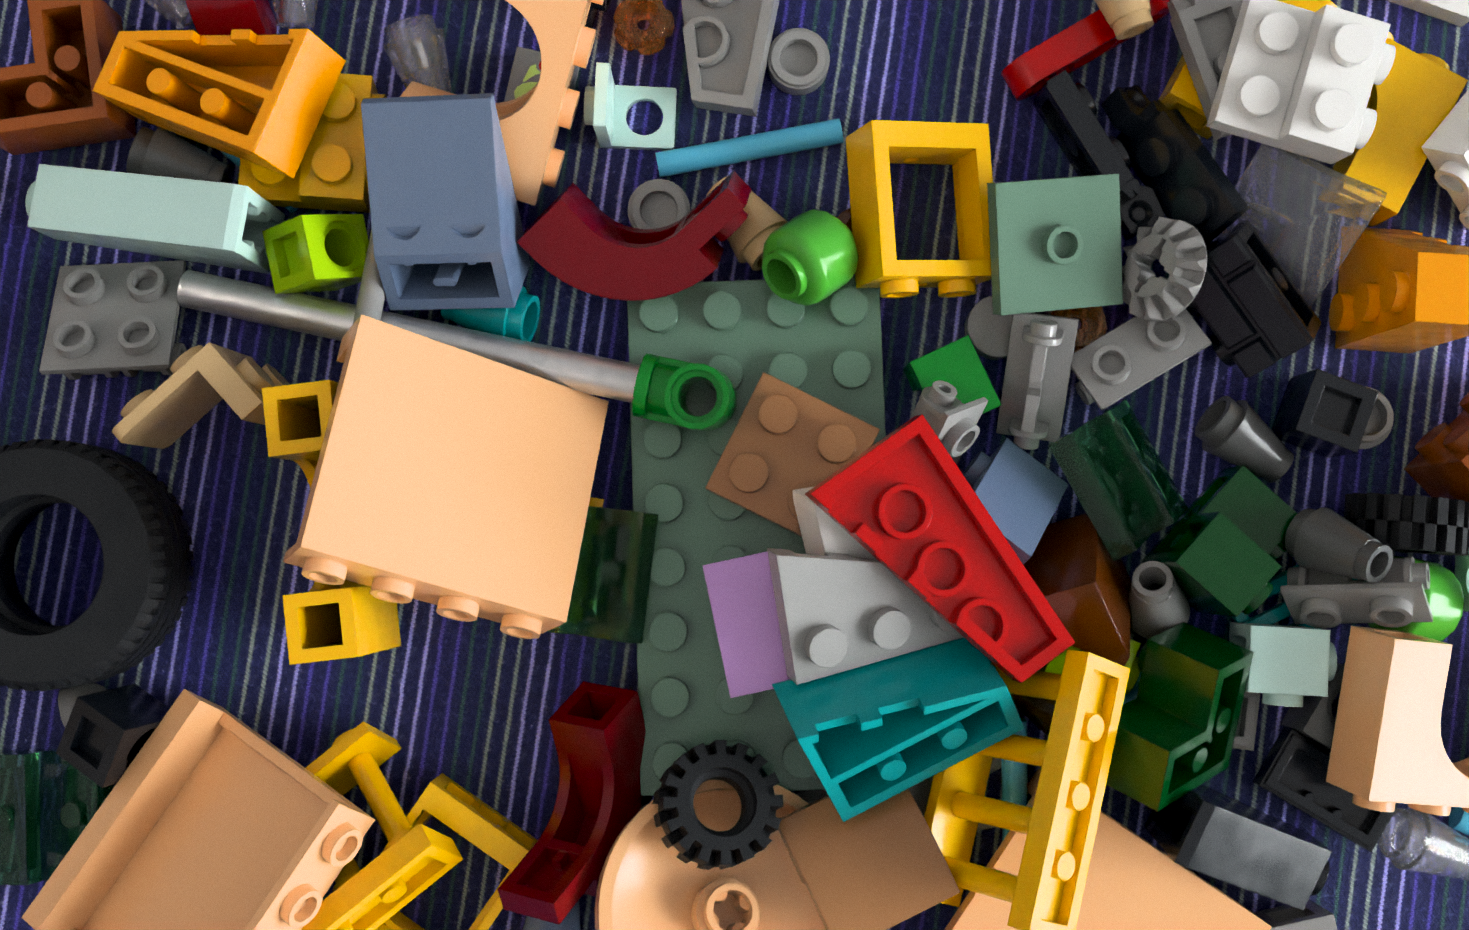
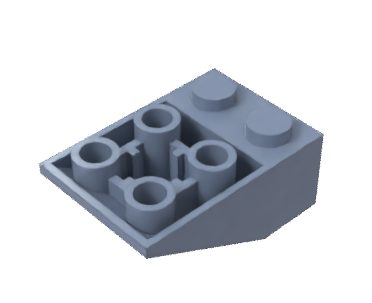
M493 93L363 99L361 102L373 249L389 309L515 308L531 264L528 253L517 243L524 232Z

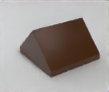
M1100 510L1048 524L1035 551L1024 564V567L1075 641L1072 645L1073 647L1125 666L1130 658L1131 609L1128 602V593L1131 579Z

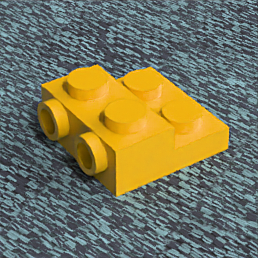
M340 73L294 179L240 158L238 184L248 186L273 206L369 213L370 204L361 102L365 98H387L386 94H378L371 75Z

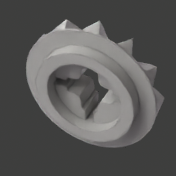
M1159 217L1153 227H1138L1137 243L1122 247L1128 256L1126 264L1122 267L1123 301L1129 305V313L1148 321H1165L1186 309L1198 294L1207 268L1206 245L1199 231L1185 221ZM1155 259H1158L1160 264L1164 266V271L1170 274L1168 279L1162 276L1157 278L1155 273L1150 270Z

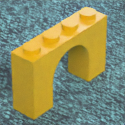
M1278 0L1314 12L1326 4L1337 7L1331 0ZM1388 32L1385 43L1396 48L1394 63L1383 83L1380 85L1373 84L1367 108L1377 112L1374 131L1362 149L1355 148L1352 155L1335 163L1317 197L1371 227L1399 213L1427 159L1421 147L1454 108L1468 81L1450 71V66L1443 59L1427 53H1416L1395 42L1390 32ZM1182 55L1159 100L1169 110L1178 109L1196 134L1209 139L1212 136V132L1209 127H1206L1207 119Z
M323 380L262 388L268 457L291 460L297 463L304 472L311 489L338 382ZM345 580L344 584L341 585L314 582L308 592L282 595L289 665L354 658L400 647L401 637L397 603L375 598L370 594V586Z

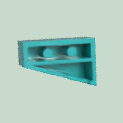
M964 637L798 685L791 679L772 684L798 742L843 822L1024 729L1007 685L992 662Z

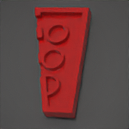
M923 414L908 420L805 493L809 499L1011 680L1019 683L1024 682L1075 643Z

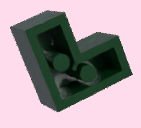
M1244 465L1224 468L1141 562L1158 561L1167 565L1187 597L1190 606L1197 612L1238 617L1241 612L1247 615L1256 610L1271 594L1273 585L1268 581L1282 567L1275 560L1286 551V532L1289 524L1298 513Z
M1185 622L1149 638L1143 646L1138 659V669L1142 673L1137 698L1122 706L1106 785L1159 811L1228 768L1254 652Z

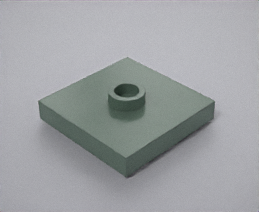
M1119 174L987 183L993 314L1003 316L1123 304Z

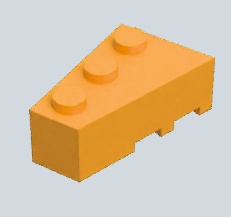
M232 29L230 35H199L194 30L119 31L92 91L142 121L294 179L346 60L309 29H289L288 34L257 35L251 29Z
M1341 226L1338 293L1334 295L1329 309V325L1332 331H1336L1335 348L1413 353L1469 336V247L1447 244V240L1422 236V232L1415 230Z

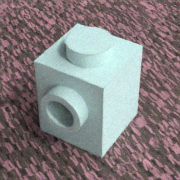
M1230 622L1229 642L1254 652L1246 684V692L1262 693V704L1284 707H1303L1304 695L1328 697V681L1334 679L1337 670V652L1334 644L1330 642V630L1306 626Z

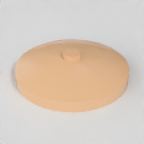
M716 779L705 781L698 787L694 795L693 806L695 814L705 827L714 831H727L732 829L738 822L742 808L741 800L737 791L727 782ZM779 785L773 786L775 795L783 794V807L776 810V817L781 818L809 804L786 788ZM654 799L636 813L614 841L602 867L596 890L594 909L595 930H826L807 886L802 883L779 830L770 834L769 839L772 841L764 850L757 852L753 858L721 870L720 867H714L710 870L697 868L698 863L696 862L684 863L678 859L679 851L674 846L667 848L661 840L666 835L662 826L656 827L654 815L658 813V804H653Z

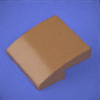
M909 789L845 822L842 821L829 795L781 817L778 830L802 883L809 890L826 930H887L961 893Z

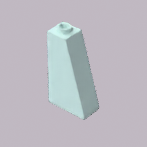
M39 164L36 181L29 186L25 200L26 212L29 216L27 227L56 240L271 274L262 231L284 222L285 217L283 212L246 185Z

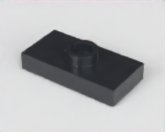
M1283 727L1252 782L1361 848L1372 852L1394 812L1374 811L1353 804L1352 793L1326 782L1330 752L1294 730ZM1399 803L1395 804V810L1397 809Z

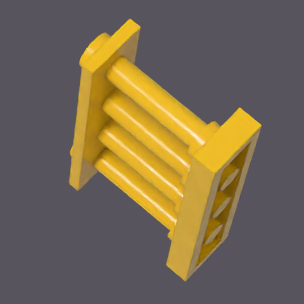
M1067 649L1062 674L1037 671L1022 683L1011 680L994 665L1007 685L1010 694L1056 701L1048 740L1013 734L935 774L924 815L961 892L941 903L960 907L963 889L1010 902L1012 905L1007 926L1020 930H1076L1130 668L1093 653ZM993 757L1041 767L1033 807L985 797ZM978 823L1027 834L1018 875L970 862Z
M364 721L356 728L339 735L334 740L332 747L305 768L342 796L358 784L388 843L385 851L360 870L354 858L343 867L335 879L336 884L333 887L332 893L322 901L316 916L302 930H376L463 860L452 838L421 823L412 828L379 766L401 750V747L395 738Z

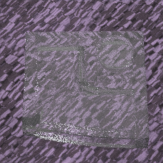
M1262 144L1235 186V189L1248 205V210L1220 235L1248 219L1309 306L1312 307L1385 200L1387 193L1308 157Z

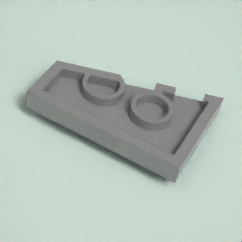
M681 0L684 27L682 28L691 100L696 108L756 117L780 0Z
M767 548L787 676L796 685L963 638L958 631L877 559L854 558L849 554L827 552L824 555L799 554L788 549Z

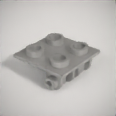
M185 260L60 266L39 372L42 375L65 374L70 380L80 379L82 375L104 374L107 378H116L120 371L126 377H135L139 370L144 372L161 371L164 375H172L173 373L170 371L172 364L186 351L183 343H174L180 309L177 299V288L180 278L186 270Z

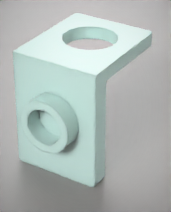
M596 62L595 86L585 87L584 123L585 125H593L600 148L672 150L675 145L677 89L671 87L615 85L610 63ZM641 101H649L656 104L663 114L661 126L656 132L649 135H639L633 132L626 121L629 109Z

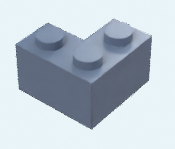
M1006 438L990 457L983 451H980L962 474L1024 565L1035 551L1069 484Z

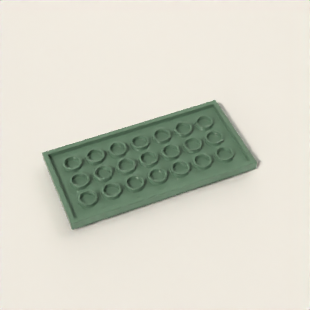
M853 276L847 284L821 302L804 306L782 299L770 289L765 280L698 282L687 289L661 298L627 301L629 363L640 365L647 353L690 363L706 364L723 372L732 381L737 393V406L732 418L722 427L712 431L692 430L682 426L635 417L632 413V403H630L638 695L646 730L640 767L641 796L655 795V792L661 787L662 782L659 780L679 757L699 744L710 745L715 740H727V746L731 747L738 742L749 746L746 754L752 758L760 754L768 762L762 768L766 774L770 775L775 772L780 782L777 785L789 791L825 790L798 742L774 689L730 698L702 566L767 552V548L788 549L794 553L806 554L803 539L706 490L705 487L763 372L879 428L880 431L873 445L886 437L880 288H856V279ZM709 380L695 382L689 387L686 394L688 410L695 416L709 413L717 401V392Z

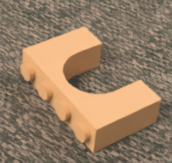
M505 0L514 6L528 21L536 35L541 52V73L539 82L535 87L521 97L507 102L495 103L517 201L535 206L544 185L552 188L556 187L565 151L554 148L559 127L570 130L580 98V91L570 89L575 66L586 69L596 36V29L585 26L591 2L603 5L604 0ZM412 81L400 97L457 94Z
M1351 626L1326 782L1352 793L1353 804L1380 812H1394L1396 803H1404L1414 810L1438 816H1449L1451 807H1462L1463 811L1469 813V757L1452 763L1446 754L1441 738V711L1452 644L1404 631Z

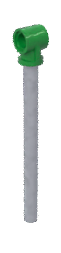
M187 270L183 273L177 288L178 302L185 308L342 341V337L353 325L356 305L302 293L275 294L273 287L193 270ZM382 311V322L583 393L632 403V413L635 417L682 426L692 430L712 431L722 427L731 419L737 406V393L732 381L723 372L706 364L690 363L646 353L641 364L638 365ZM709 380L717 392V401L709 413L695 416L688 410L686 405L687 391L695 382Z

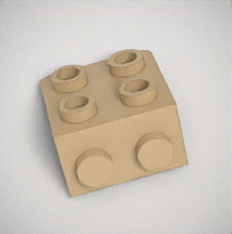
M210 342L204 347L197 345L185 351L174 361L170 368L173 374L155 391L153 389L143 391L123 407L120 413L123 419L112 429V433L124 444L165 449L172 445L222 399L225 400L241 420L265 425L262 388L290 384L271 365L266 364L261 368L250 356Z

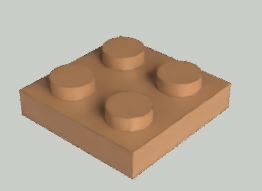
M763 372L705 489L802 537L793 502L792 490L814 487L872 447L880 429Z

